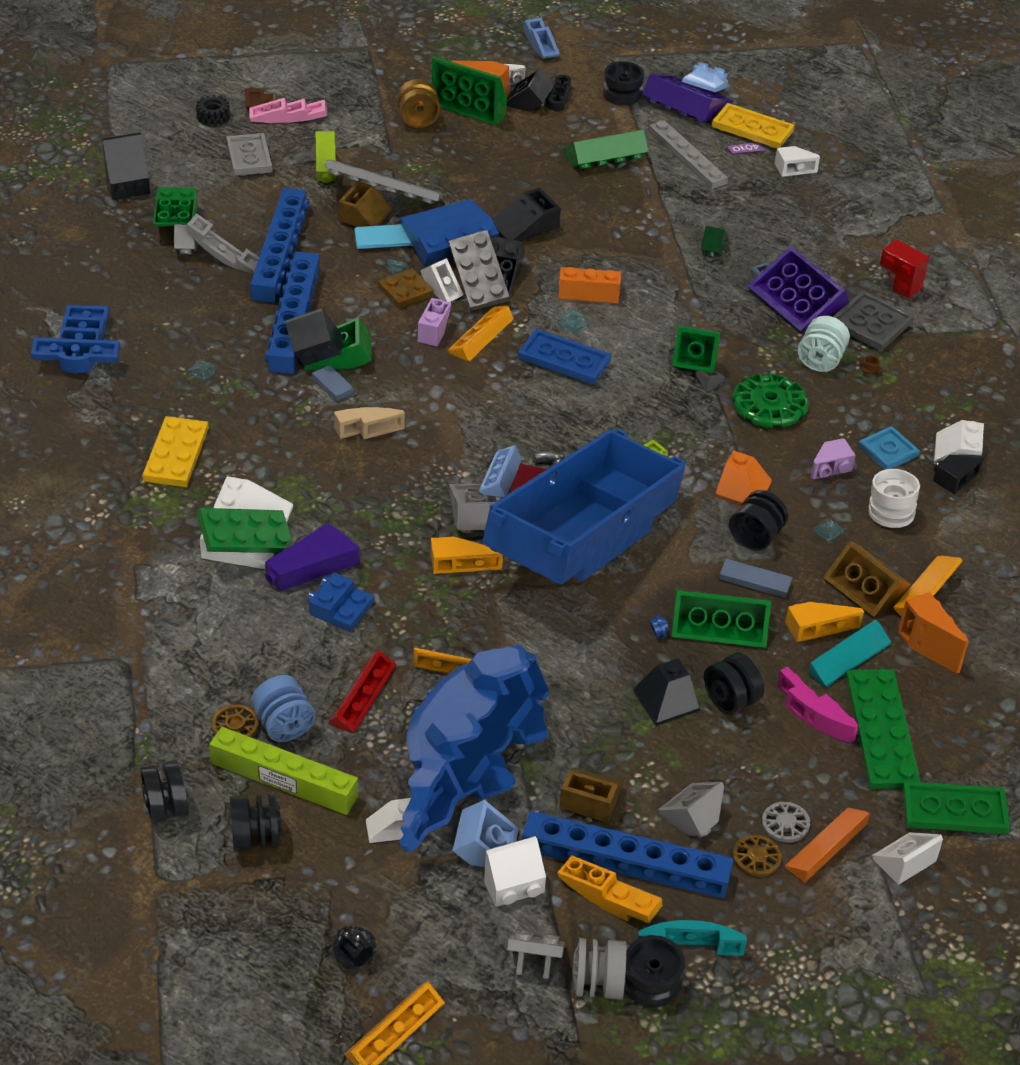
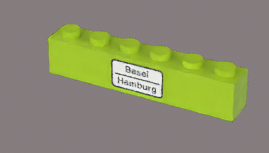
M221 727L209 744L211 764L347 815L358 798V777L230 729Z

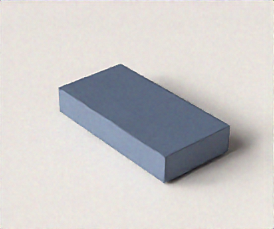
M330 365L312 373V379L336 402L354 394V388Z

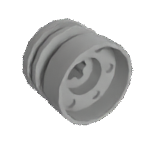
M579 938L573 957L572 970L575 996H583L584 984L589 985V998H593L596 987L599 985L602 986L604 999L622 1000L626 972V941L608 940L605 951L599 952L597 939L592 940L591 951H586V938Z

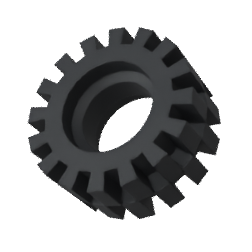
M208 95L206 99L204 97L200 98L196 103L198 122H202V125L207 124L210 127L211 124L216 127L217 124L221 126L223 122L227 123L230 120L229 101H226V98H222V96L216 97L215 95H212V97Z

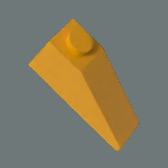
M457 537L431 538L430 555L433 574L502 569L503 554L494 552L483 544Z
M806 602L788 607L785 624L795 641L802 642L861 628L864 610L856 607Z

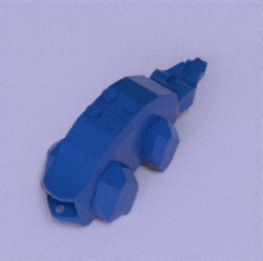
M522 646L492 648L488 651L476 653L469 663L459 666L440 680L433 689H430L422 704L414 709L407 731L410 760L415 770L408 781L412 794L402 816L405 824L401 826L403 837L399 841L404 852H413L429 832L448 824L453 815L455 805L460 799L469 794L485 799L506 792L514 786L516 782L515 777L505 768L504 758L499 754L509 743L527 745L543 741L548 737L544 708L538 700L545 701L550 691L537 657L533 653L527 652Z

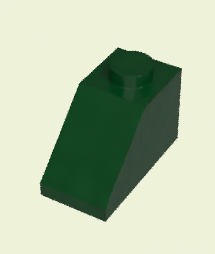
M710 226L705 227L700 248L702 252H705V256L716 258V255H722L728 238L726 230Z

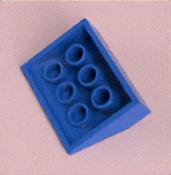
M472 199L400 218V222L423 267L433 265L446 258L447 260L454 259L449 240L488 230L489 236L498 237L499 235L491 217Z

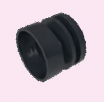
M756 490L750 493L730 517L728 526L730 533L739 544L750 550L760 551L766 549L786 525L789 514L783 501L775 494L765 490Z
M268 793V805H262V795L257 794L256 806H250L247 795L230 796L234 852L251 850L253 838L257 837L262 849H266L265 837L271 836L272 848L279 847V838L282 833L281 815L275 793Z

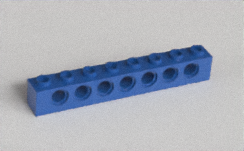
M282 189L250 283L251 300L275 303L277 296L281 295L282 282L285 283L286 270H289L290 258H293L294 246H297L298 234L301 233L302 222L305 221V210L309 209V199L306 198V190Z
M295 252L294 258L290 259V272L286 273V284L283 285L282 290L283 297H280L279 300L280 310L276 311L275 320L277 323H273V337H269L268 346L270 350H266L265 363L269 365V372L290 374L295 372L298 357L292 348L286 320L309 313L320 270L319 254Z
M533 811L529 812L522 834V840L536 836L541 856L567 861L572 855L617 874L723 899L726 896L734 859L721 854L708 853L695 848L678 846L670 842H661L644 836H635L618 830L605 829L596 825H588Z

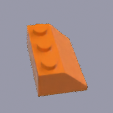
M560 267L558 299L619 303L621 272Z

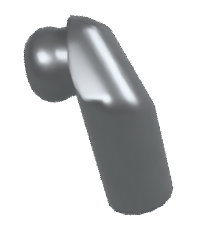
M553 451L533 453L534 463L553 462V465L565 458L562 453Z

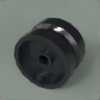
M618 61L609 64L605 68L603 96L608 101L618 105H629L638 102L642 98L644 70L639 65L628 61Z
M734 652L722 661H717L704 670V684L710 699L720 711L727 715H733L743 710L746 705L754 704L764 695L765 689L760 671L754 662L741 652Z
M173 760L163 763L162 780L158 769L154 765L141 767L142 794L151 823L166 820V804L169 806L171 815L175 818L188 816L187 796L178 761Z
M656 935L640 937L631 943L626 951L625 993L635 1003L644 1007L658 1008L668 1005L675 1000L681 990L685 969V957L681 948L672 940Z

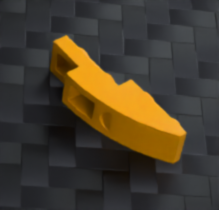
M572 855L557 872L558 877L581 896L625 921H628L632 916L650 923L663 906L662 898L617 880L615 872Z

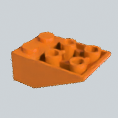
M930 592L907 599L898 633L911 649L956 674L960 673L969 642L965 633L961 632L953 618L946 613L941 603Z

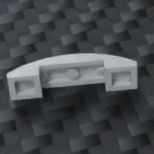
M196 213L186 226L192 237L216 259L232 268L253 274L259 257L247 248L244 252L235 248L210 229L213 224Z

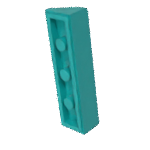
M874 620L810 663L808 674L826 688L846 675L847 670L855 669L889 646L891 641L879 622Z

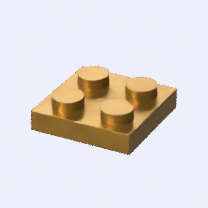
M413 268L378 280V288L398 309L434 296V290Z

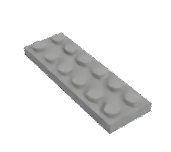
M327 160L325 168H329V173L339 176L345 173L348 174L347 178L355 181H361L362 178L367 180L366 184L379 187L380 184L385 185V190L395 193L401 190L404 191L403 195L411 198H416L418 195L423 197L422 201L431 204L435 203V201H440L442 196L440 192L338 161Z

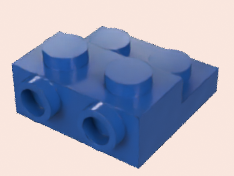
M335 572L330 577L325 576L321 581L318 592L312 591L308 598L310 615L349 632L352 631L374 603V595L355 588L354 580Z

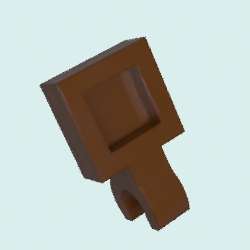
M245 88L246 108L277 100V94H264V88Z

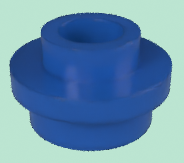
M655 615V618L650 620V624L656 638L660 636L662 638L667 637L666 632L669 631L666 619Z

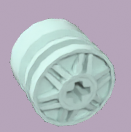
M819 316L813 319L798 347L800 360L804 365L815 371L828 372L835 369L849 343L850 334L848 328L843 322L834 317Z

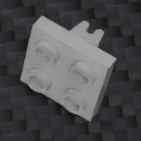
M517 931L515 935L512 934L510 936L507 950L519 952L516 969L517 975H522L525 953L545 955L543 978L549 979L552 957L562 958L565 942L560 941V937L544 934L542 939L533 937L532 932Z

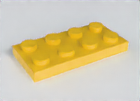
M727 103L712 121V127L720 131H726L738 137H744L754 142L768 145L771 148H781L793 133L795 126Z
M165 416L143 472V482L187 487L209 429L208 422Z

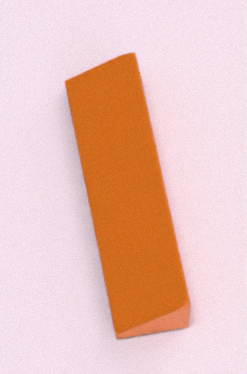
M847 808L791 859L784 868L805 883L868 824L870 813Z

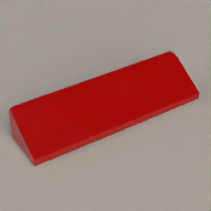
M379 650L372 654L328 724L354 733L397 664Z

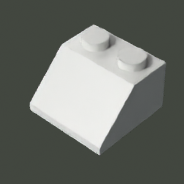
M961 420L937 432L934 464H937L940 460L943 461L949 455L981 456L984 423Z
M536 836L486 850L484 883L495 907L504 904L509 905L517 900L528 897H536L545 892L546 874Z

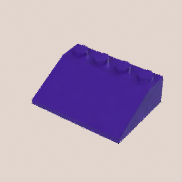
M649 74L642 94L648 97V101L658 103L659 101L664 104L663 107L671 110L676 108L680 114L695 116L694 120L702 123L712 121L727 103H733V99L684 83L681 78L666 74Z
M792 246L747 285L751 291L801 333L807 330L813 319L819 316L833 317L849 303L846 291Z

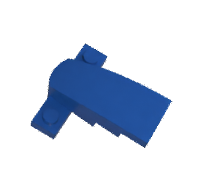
M67 305L62 327H60V338L34 337L31 350L32 360H57L60 363L61 370L69 373L90 372L96 362L118 363L120 342L104 340L109 317V306Z

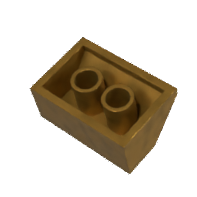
M849 541L823 577L875 618L894 606L911 586L903 577L862 546L852 541Z

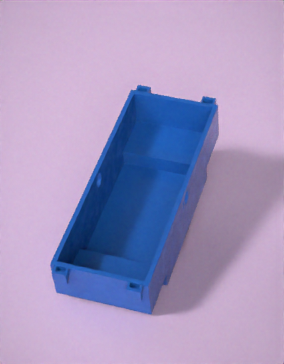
M618 428L614 431L609 429L492 504L482 544L489 547L492 551L499 552L512 561L530 568L531 571L549 578L554 583L562 585L571 577L582 582L651 531L654 517L676 502L686 461L676 456L668 458L629 439V434Z

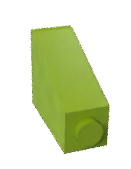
M316 131L317 181L324 183L336 181V175L329 173V168H325L327 160L336 161L335 131Z

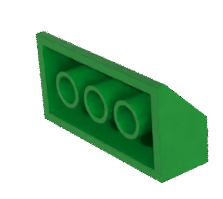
M644 130L576 141L563 149V153L573 168L579 167L580 170L590 168L592 164H597L598 167L608 164V161L621 163L626 161L625 158L632 157V160H638L649 152Z
M676 589L671 637L766 648L771 600Z

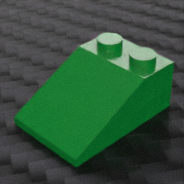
M357 317L336 326L344 336L341 355L304 366V369L319 370L328 365L333 369H354L372 361L371 333L362 320Z

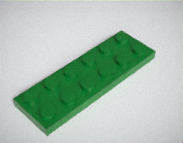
M894 669L847 670L845 678L854 719L859 725L857 733L869 789H902L904 781L921 782Z

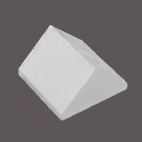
M909 832L873 854L872 857L899 885L937 861L943 838L940 834Z

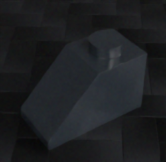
M949 455L943 461H938L935 465L933 482L955 494L980 474L984 458L974 455Z

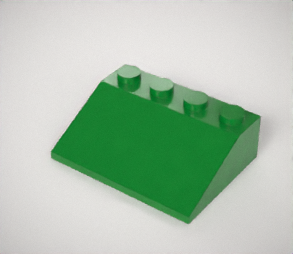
M435 56L432 57L431 84L434 85L441 108L497 126L506 116L507 97L501 77Z

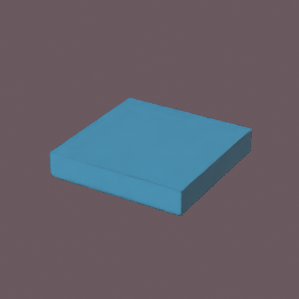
M892 426L868 436L858 443V447L883 470L893 469L918 457L920 453L919 449Z

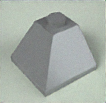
M722 782L691 783L657 811L685 836L703 837L709 834L711 827L719 822L724 785Z

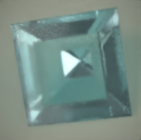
M387 259V264L393 275L410 269L404 262Z
M830 518L813 527V531L828 542H831L845 531Z

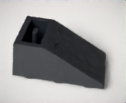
M539 187L521 194L493 217L492 221L503 238L521 241L558 228L560 226L561 208Z
M490 236L510 297L521 270L525 254L524 242Z

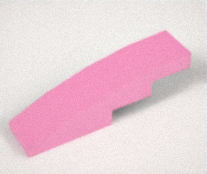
M285 98L249 108L250 120L253 122L290 123L328 116L325 99L307 104L305 99L287 103Z

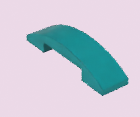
M696 920L663 922L638 931V938L656 935L670 939L675 944L716 946L717 955L744 956L747 936L732 928Z

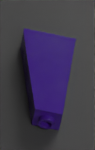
M327 523L265 562V578L269 584L276 586L280 591L359 564V546L332 524Z

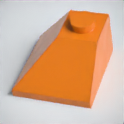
M733 450L725 464L715 497L741 505L751 492L756 490L768 491L772 479L754 457Z

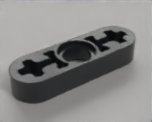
M558 75L555 77L549 96L548 107L550 110L562 111L565 108L571 89V78L569 76Z

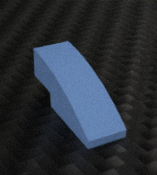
M542 18L525 20L523 31L534 51L542 59L560 56L549 27H545Z

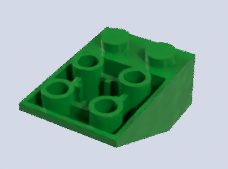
M157 188L153 226L187 225L195 214L198 213L197 188Z

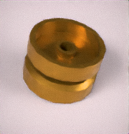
M413 79L400 87L397 93V104L400 115L407 125L414 128H424L433 124L438 119L441 106L434 85L423 79Z

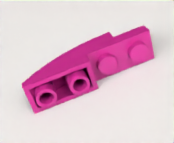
M789 667L780 670L777 687L787 696L785 706L793 714L808 725L831 737L849 743L855 741L859 725L854 718L850 717L827 694L818 697L815 691L810 689Z

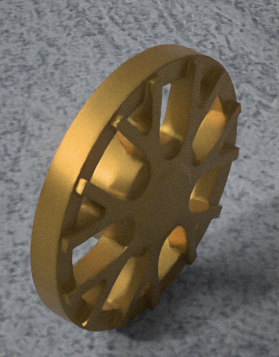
M228 705L219 709L212 718V731L216 735L218 730L224 727L240 734L242 731H246V736L252 738L258 730L259 719L254 710L245 705ZM235 710L236 714L228 715L227 712ZM244 712L249 714L246 718L242 716ZM218 718L224 719L225 723L218 722ZM255 722L254 726H245L246 723Z
M761 835L744 836L736 842L733 849L734 863L742 872L750 876L766 877L772 875L778 870L781 863V851L777 844ZM751 841L753 846L750 847L745 842ZM758 842H763L766 845L762 847L758 845ZM773 849L775 854H768L767 850ZM737 850H746L747 854L737 853ZM745 859H747L749 865L747 866L741 863ZM767 859L775 862L776 864L774 866H771L766 861ZM756 866H763V871H756Z

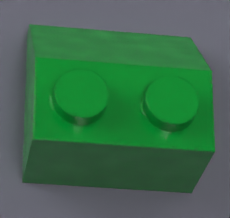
M679 325L672 366L714 373L720 332Z

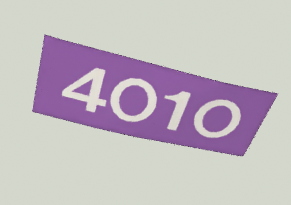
M759 142L727 146L732 154L765 151Z

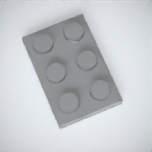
M264 133L226 136L234 176L272 172V163Z

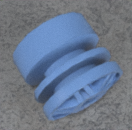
M278 675L266 680L259 685L251 697L252 709L262 722V726L266 729L268 736L277 742H288L300 737L313 725L316 718L315 710L304 695L299 683L294 677L289 675Z

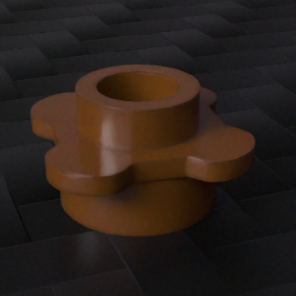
M867 355L859 361V364L862 365V372L865 374L882 372V368L879 366L880 359L874 355Z

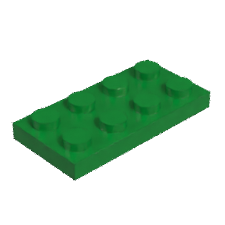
M199 508L197 511L207 552L280 553L293 545L283 510Z
M903 782L902 792L906 828L995 834L1009 833L1010 823L1005 788Z

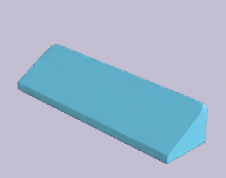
M402 224L355 228L357 249L413 246Z

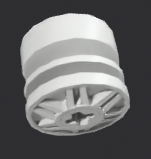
M886 469L877 473L872 481L870 504L868 507L869 516L873 521L890 528H900L909 525L914 520L920 490L919 480L913 474L900 469Z

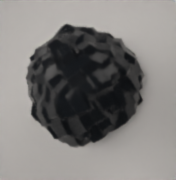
M356 925L344 926L334 936V946L332 949L337 962L351 969H358L360 966L369 963L376 952V940L369 930L357 927Z

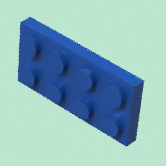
M535 329L518 352V359L593 385L606 369L612 357L610 353L539 329Z

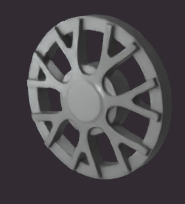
M777 802L767 807L764 811L762 827L766 834L774 840L792 843L803 839L807 835L810 828V818L807 812L797 804ZM781 808L783 812L778 813L775 809ZM788 809L795 810L793 814L787 811ZM769 815L776 817V820L766 818ZM803 816L804 820H797L796 817ZM774 825L778 828L775 832L770 829ZM797 825L803 828L804 830L802 832H799L795 829V827ZM783 832H791V836H783Z

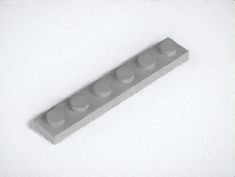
M665 120L649 125L648 131L711 189L727 184L728 177Z

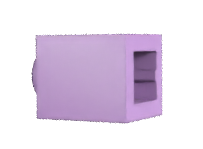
M431 298L418 322V342L438 346L445 332L451 302Z
M844 438L824 442L813 462L812 480L852 471L855 454Z

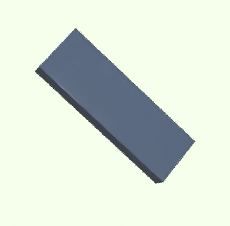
M729 559L725 560L719 576V580L786 598L793 578Z

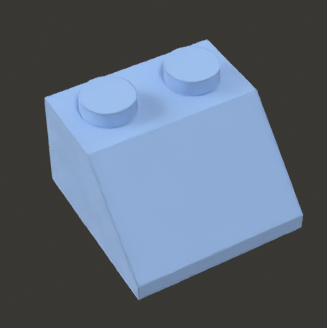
M480 801L462 810L453 852L470 865L485 867L486 850L516 842L519 828L487 801Z

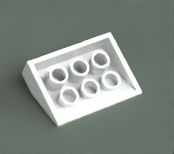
M227 476L213 508L283 510L286 522H288L293 510V504L250 480ZM203 535L200 537L201 558L265 569V562L275 555V553L207 552Z

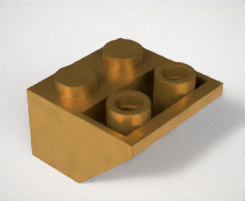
M356 181L339 200V221L357 227L379 226L392 211L390 205L374 186Z
M579 768L570 769L561 788L559 808L608 823L622 789L623 781Z

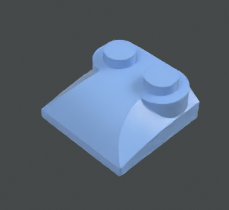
M698 62V65L693 66L692 72L686 75L682 82L717 92L727 88L728 74L722 68L715 67L712 69L708 67V64Z

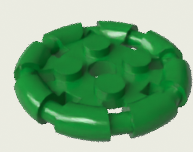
M778 374L751 375L743 379L742 383H738L732 394V401L737 413L743 419H749L752 421V424L772 429L773 426H779L780 428L792 426L799 422V418H803L806 415L809 407V401L804 389L795 381L791 382L787 377Z

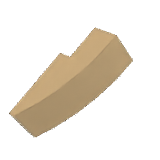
M379 407L335 411L334 428L340 439L361 434L363 439L403 430L405 428V413L403 410Z

